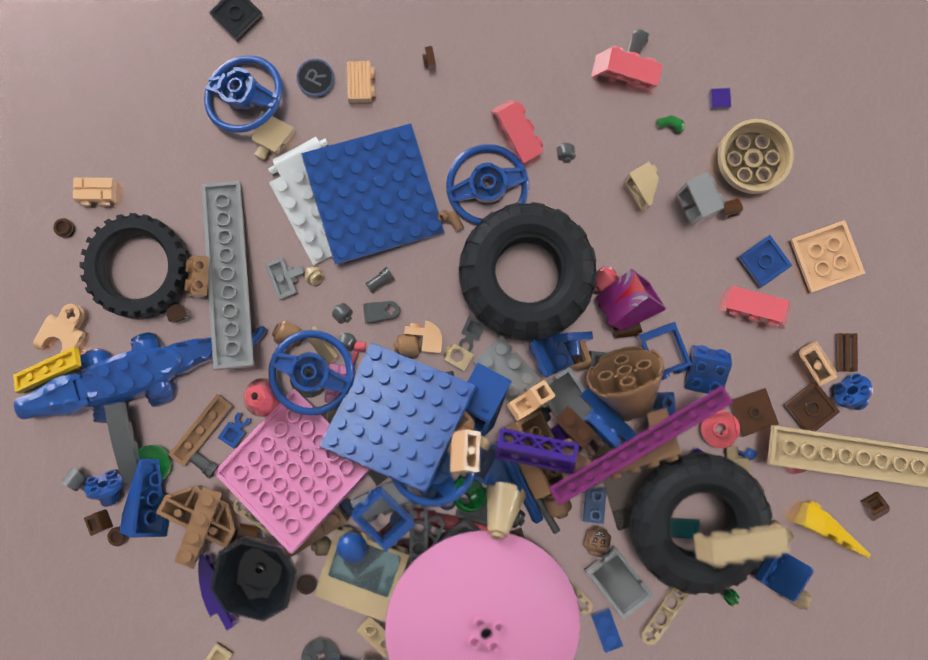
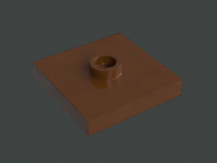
M813 382L785 404L801 427L809 431H817L840 413L817 382Z
M766 388L732 399L733 404L730 407L733 415L739 422L741 437L770 428L771 425H779Z

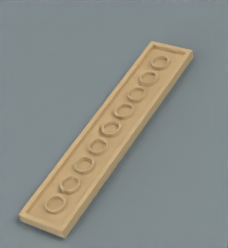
M771 425L767 465L928 488V448Z

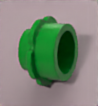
M725 589V592L722 594L724 600L731 607L735 604L738 605L740 597L734 589Z

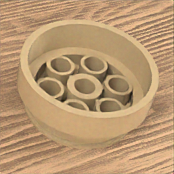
M750 119L734 126L725 135L718 150V165L725 180L735 189L750 194L764 193L779 185L790 173L794 160L793 146L786 132L775 123L764 119ZM758 139L764 142V147H760L757 144ZM738 140H743L746 144V147H740L738 145ZM767 155L773 156L775 162L770 163L767 160ZM729 156H734L737 159V164H732L729 161ZM748 156H753L756 159V163H750ZM744 172L747 175V180H742L739 173ZM758 172L765 173L766 179H760Z

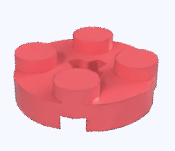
M721 410L702 421L700 433L707 445L722 449L734 444L740 434V425L735 416L725 410ZM717 424L725 427L721 435L715 431Z

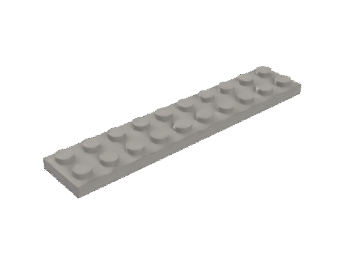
M238 180L201 184L206 257H209L208 293L213 369L218 371L254 367L241 183Z

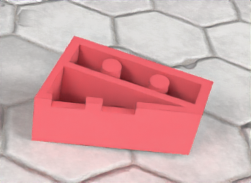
M613 46L596 55L592 77L598 78V75L610 77L609 81L613 82L617 78L626 81L627 85L650 90L658 86L663 64L656 62V59L643 58L638 53H628L623 51L621 47Z
M509 100L490 111L493 116L496 115L501 124L499 125L500 129L504 130L510 146L522 163L543 153L541 148L543 143L539 136H535L533 132L535 129L530 119H526L524 115L526 110L521 102Z
M732 286L726 309L730 311V315L736 317L742 315L755 322L761 321L770 326L785 329L791 304L786 299Z

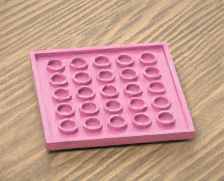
M295 388L286 396L288 400L298 406L314 408ZM279 403L213 473L272 535L293 554L365 478L371 469L320 447L331 424L321 414L313 416L301 415Z

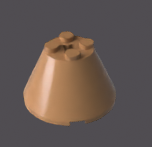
M641 346L624 347L603 355L598 359L599 362L594 367L590 366L586 375L588 387L622 417L624 421H631L653 412L664 371L663 358L657 351L653 349L650 351L643 350Z

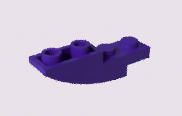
M205 552L199 555L198 578L202 599L209 616L218 614L227 631L237 624L235 621L237 617L235 614L224 611L210 589L216 562L211 554L208 555Z

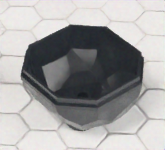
M245 536L218 552L210 589L225 612L263 622L288 608L297 570L293 560L282 544L257 537ZM257 567H262L263 571H259Z

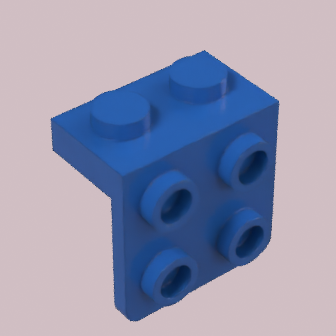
M693 345L691 350L692 365L687 375L685 388L707 394L722 385L725 388L732 366L731 353L722 349H709L704 345Z
M785 552L780 557H770L768 555L763 565L758 568L755 579L788 600L795 602L814 573V570Z

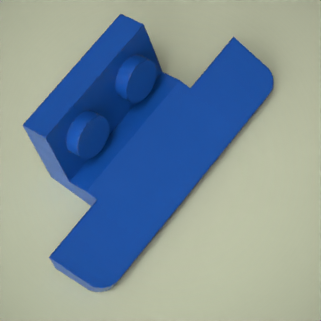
M587 388L579 395L592 408L583 421L610 448L619 447L622 443L620 438L627 442L638 436L590 388Z

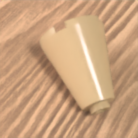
M495 482V486L489 484L487 487L488 534L491 535L492 539L502 540L508 536L525 500V491L523 489L521 492L518 491L516 485Z

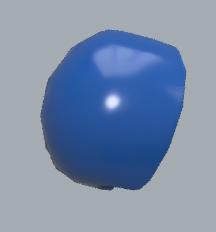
M345 533L339 537L336 544L338 555L342 560L349 563L360 561L367 552V542L363 536L357 533Z

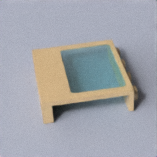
M343 525V527H339L335 531L314 596L385 622L392 593L405 572L410 558L409 548L397 545V547L392 546L389 550L385 551L367 533L361 532L360 535L367 542L365 557L356 563L346 562L338 555L336 544L339 537L345 533L356 532H353L354 529L352 527Z

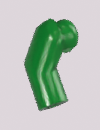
M673 115L656 120L659 129L672 126L678 133L685 129L684 121Z

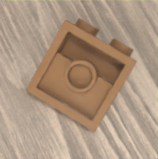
M193 255L186 261L185 269L188 272V279L185 280L184 288L187 291V296H190V298L207 296L209 257Z

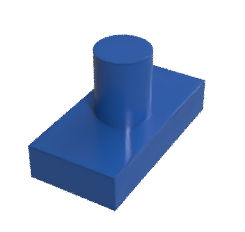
M592 331L553 335L554 343L568 342L569 356L581 355L579 341L593 339Z

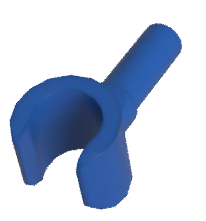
M749 447L746 453L738 450V455L748 458V460L755 459L758 453Z

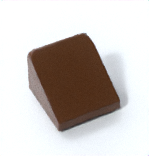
M879 492L862 500V504L873 521L890 511V506Z
M106 509L84 518L90 536L113 527Z

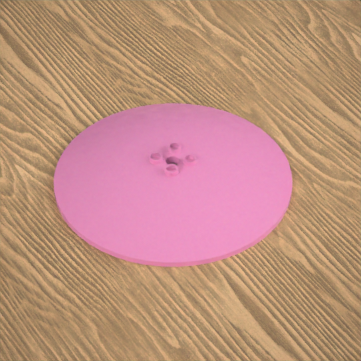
M488 530L470 531L446 538L434 544L417 557L399 579L389 601L385 621V640L389 660H573L580 635V612L577 598L567 575L560 565L545 550L525 538L509 533L506 538L495 540L488 534ZM488 628L491 630L490 636L482 637L480 635L481 631Z

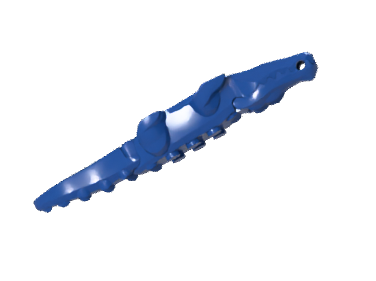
M264 326L259 327L252 333L253 347L266 333ZM145 332L131 338V351L111 356L103 349H91L80 356L81 367L79 368L81 370L78 373L56 377L30 394L16 399L14 411L18 418L29 419L37 416H69L85 410H93L94 422L107 423L104 409L106 405L120 402L126 403L145 396L152 407L165 405L173 398V389L170 384L171 379L176 377V375L188 373L205 363L213 361L212 338L191 339L171 344L167 347H159L155 335Z

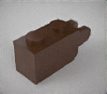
M567 406L553 419L575 443H578L593 458L597 454L587 445L591 440L599 448L604 449L606 447L596 436L597 434L570 406Z

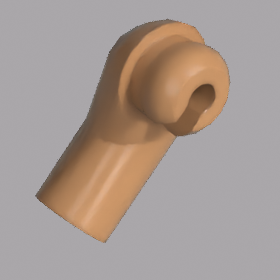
M442 210L438 213L439 221L452 224L456 232L464 228L456 212Z

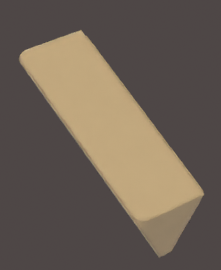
M314 326L310 329L319 331L318 328ZM306 338L328 364H332L339 358V355L327 341L318 338Z

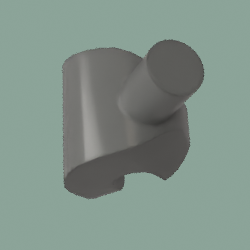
M72 468L63 478L62 483L74 491L79 489L84 491L87 479L77 469Z

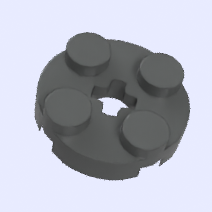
M326 638L314 639L303 649L301 660H317L316 655H321L322 653L325 655V660L340 659V653L333 641Z

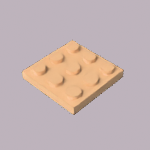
M845 220L790 239L810 293L865 274Z

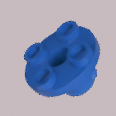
M854 373L851 377L844 379L833 387L834 398L842 407L862 410L869 404V398L873 393V385L867 377L861 376L860 373Z
M109 470L97 477H89L86 480L84 492L87 498L99 500L102 506L108 507L118 501L120 497L119 490L123 487L124 483L121 475L116 470Z

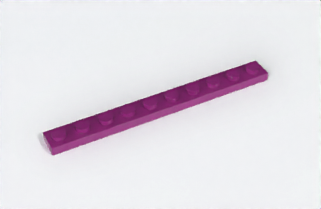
M722 385L551 486L549 489L560 506L733 404V401Z

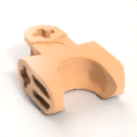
M67 304L62 308L58 317L52 314L49 315L33 341L34 348H46L49 342L56 337L62 343L61 352L72 347L79 348L85 338V332L79 330L86 316L85 310L81 306Z

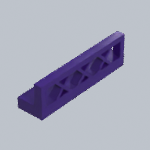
M501 428L495 458L573 474L579 444ZM503 435L512 437L514 441H502ZM525 440L532 441L534 445L529 447L525 446L522 442ZM549 444L554 449L549 451L545 450L542 446ZM562 449H573V455L564 454Z

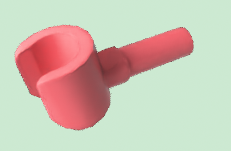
M358 341L355 343L352 357L353 367L359 352H365L366 342Z

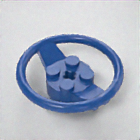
M251 55L236 57L221 65L209 77V82L205 86L204 106L208 117L217 127L232 133L248 132L266 123L277 110L283 91L282 80L275 66L264 58ZM244 63H254L263 66L273 77L275 93L261 86L248 70L234 66ZM234 67V70L229 71L227 74H225L226 71ZM212 94L219 95L228 106L234 109H248L252 104L268 109L261 117L251 123L231 125L220 120L215 114L212 107Z
M484 144L469 148L455 159L447 175L446 190L448 199L458 215L466 221L478 225L482 218L475 217L466 212L459 204L460 201L476 198L479 202H495L505 194L506 189L522 184L521 195L517 203L525 204L529 194V177L524 164L513 152L498 145ZM495 152L511 160L517 167L500 168L491 162L482 163L475 167L469 178L454 186V178L460 165L467 158L477 153ZM485 179L493 181L491 187H487V185L483 184L485 183Z
M317 330L301 331L286 338L274 351L269 363V383L277 400L287 409L301 415H320L340 405L343 398L349 392L354 378L353 362L346 347L334 336ZM318 338L332 344L342 355L346 366V377L330 369L326 360L316 353L306 352L299 356L283 354V352L292 343L301 339ZM313 367L312 371L315 373L308 378L305 370L306 368ZM276 368L289 375L294 386L302 391L313 392L323 388L340 393L334 400L320 407L307 408L298 406L288 400L281 392L277 383Z
M446 452L429 486L433 487L442 498L426 499L410 492L403 483L394 479L392 481L397 490L411 502L426 507H439L459 499L470 487L475 472L467 473L462 485L457 489L451 476L452 472H450L451 458Z

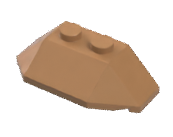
M192 486L165 495L156 513L187 529L201 489ZM220 500L206 539L225 548L235 533V527L229 504Z

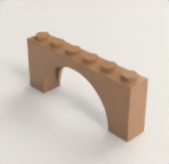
M667 408L647 414L649 428L669 417ZM675 437L608 478L612 481L621 478V474L629 472V475L640 472V468L648 466V469L659 466V462L667 460V463L678 460V456L682 453L677 438ZM572 438L563 440V441L573 442ZM562 449L564 454L573 455V449ZM579 451L577 452L573 473L592 463ZM561 472L563 479L572 475L569 473Z

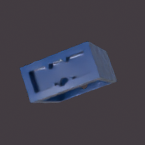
M675 322L636 336L643 350L649 351L646 344L647 340L668 332L671 333L682 363L665 369L661 380L669 378V373L676 371L677 374L688 370L687 366L692 365Z
M381 486L377 490L373 489L367 495V499L363 503H358L352 510V519L385 551L389 550L415 525L414 518ZM380 497L403 517L384 536L362 516Z

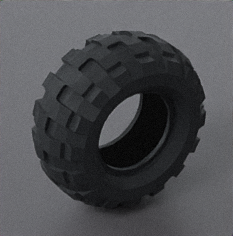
M514 203L506 205L495 212L492 211L472 229L465 241L460 256L459 283L468 308L485 327L509 339L539 340L552 337L564 331L586 310L596 288L597 260L594 248L591 247L587 234L580 225H577L570 219L568 214L559 209L547 207L542 203ZM527 242L535 243L548 250L554 257L558 267V282L553 293L541 301L529 303L520 302L508 296L500 287L495 272L497 261L506 249L515 244Z
M698 452L678 456L679 459L667 463L666 460V463L657 469H653L645 477L644 483L636 491L632 501L633 507L629 516L630 530L633 539L632 543L637 555L646 568L660 582L668 587L676 588L682 591V593L693 595L709 593L713 595L724 592V589L734 585L737 587L748 579L747 575L753 569L759 568L765 557L763 556L762 560L745 559L744 563L733 564L728 562L725 563L726 566L713 567V564L697 559L696 552L681 549L674 543L670 529L671 518L677 506L687 497L698 493H711L718 495L726 504L729 512L727 532L732 534L731 531L734 529H747L750 532L751 527L771 525L773 516L770 503H768L765 497L764 489L757 479L745 468L720 455Z

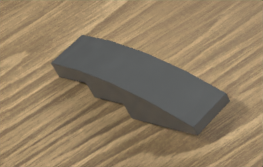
M120 402L106 405L104 409L117 466L123 483L126 484L133 481L140 456L138 444L134 441L132 423L128 421L126 403Z

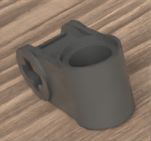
M394 301L363 304L365 324L393 320L398 318L401 313L399 305ZM391 305L396 309L393 311V315L387 312Z

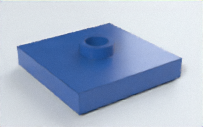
M768 235L738 257L760 288L792 266L771 235Z

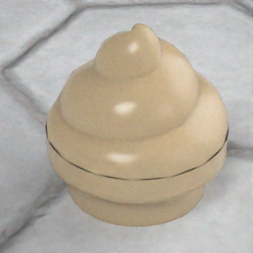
M307 267L305 269V280L308 284L316 286L322 282L324 275L319 267Z

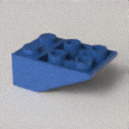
M477 363L468 380L469 383L476 385V389L465 411L475 421L474 431H478L480 435L485 436L494 428L512 381Z
M491 444L488 451L481 448L478 455L480 457L478 459L480 461L478 463L479 471L475 472L474 479L487 486L489 484L495 486V482L515 485L504 460L495 458L497 446Z

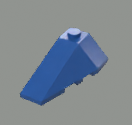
M139 459L122 512L121 534L131 538L166 537L168 519L156 513L165 494H162V476L158 459Z

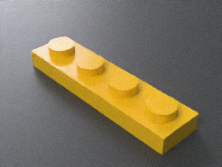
M72 347L14 374L15 392L22 394L81 367L79 348Z

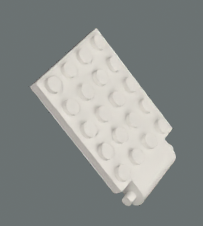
M316 137L272 159L274 165L268 168L271 175L279 172L281 176L269 182L313 266L332 256L301 157V153L329 145L326 139L318 142Z

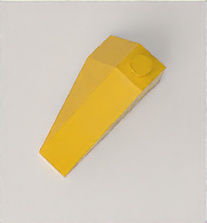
M814 501L802 503L794 523L870 559L871 554L833 517L820 509L822 505Z

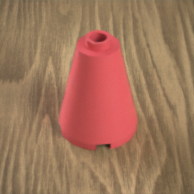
M260 378L253 380L246 386L243 393L245 408L255 416H268L280 403L271 389L269 379Z

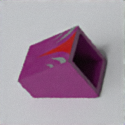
M632 268L596 296L599 302V309L604 314L606 313L608 317L606 318L608 324L612 328L616 327L621 331L666 310L649 280Z

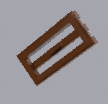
M837 333V372H858V333ZM842 338H845V368H842ZM850 338H851L852 368H850Z

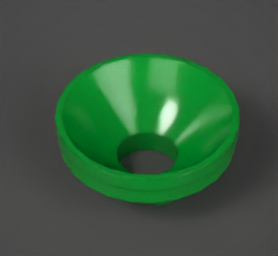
M465 477L455 482L457 489L462 485ZM473 479L470 487L464 493L468 497L469 503H463L460 498L454 501V504L460 510L475 512L484 505L486 493L480 482Z

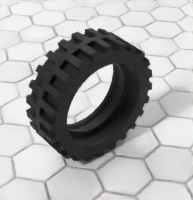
M129 213V216L120 214L116 215V220H105V226L102 228L97 226L93 230L96 232V235L93 238L88 237L85 242L89 243L87 250L82 249L81 255L85 256L84 262H79V268L84 269V275L80 276L81 280L87 284V287H85L87 293L91 294L94 297L92 300L96 304L101 305L103 309L131 319H147L151 315H160V311L164 309L168 310L174 300H180L181 296L179 294L182 289L185 290V280L188 277V272L185 269L186 261L189 260L186 255L188 250L182 244L180 236L160 220L142 214V216L136 213ZM134 234L145 235L156 240L164 249L168 260V272L163 284L153 294L139 299L125 298L117 294L109 286L104 275V264L109 250L121 238Z

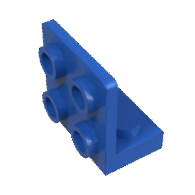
M553 336L529 342L531 345L530 351L539 363L538 369L545 377L576 364L573 356H569L567 342L554 343Z

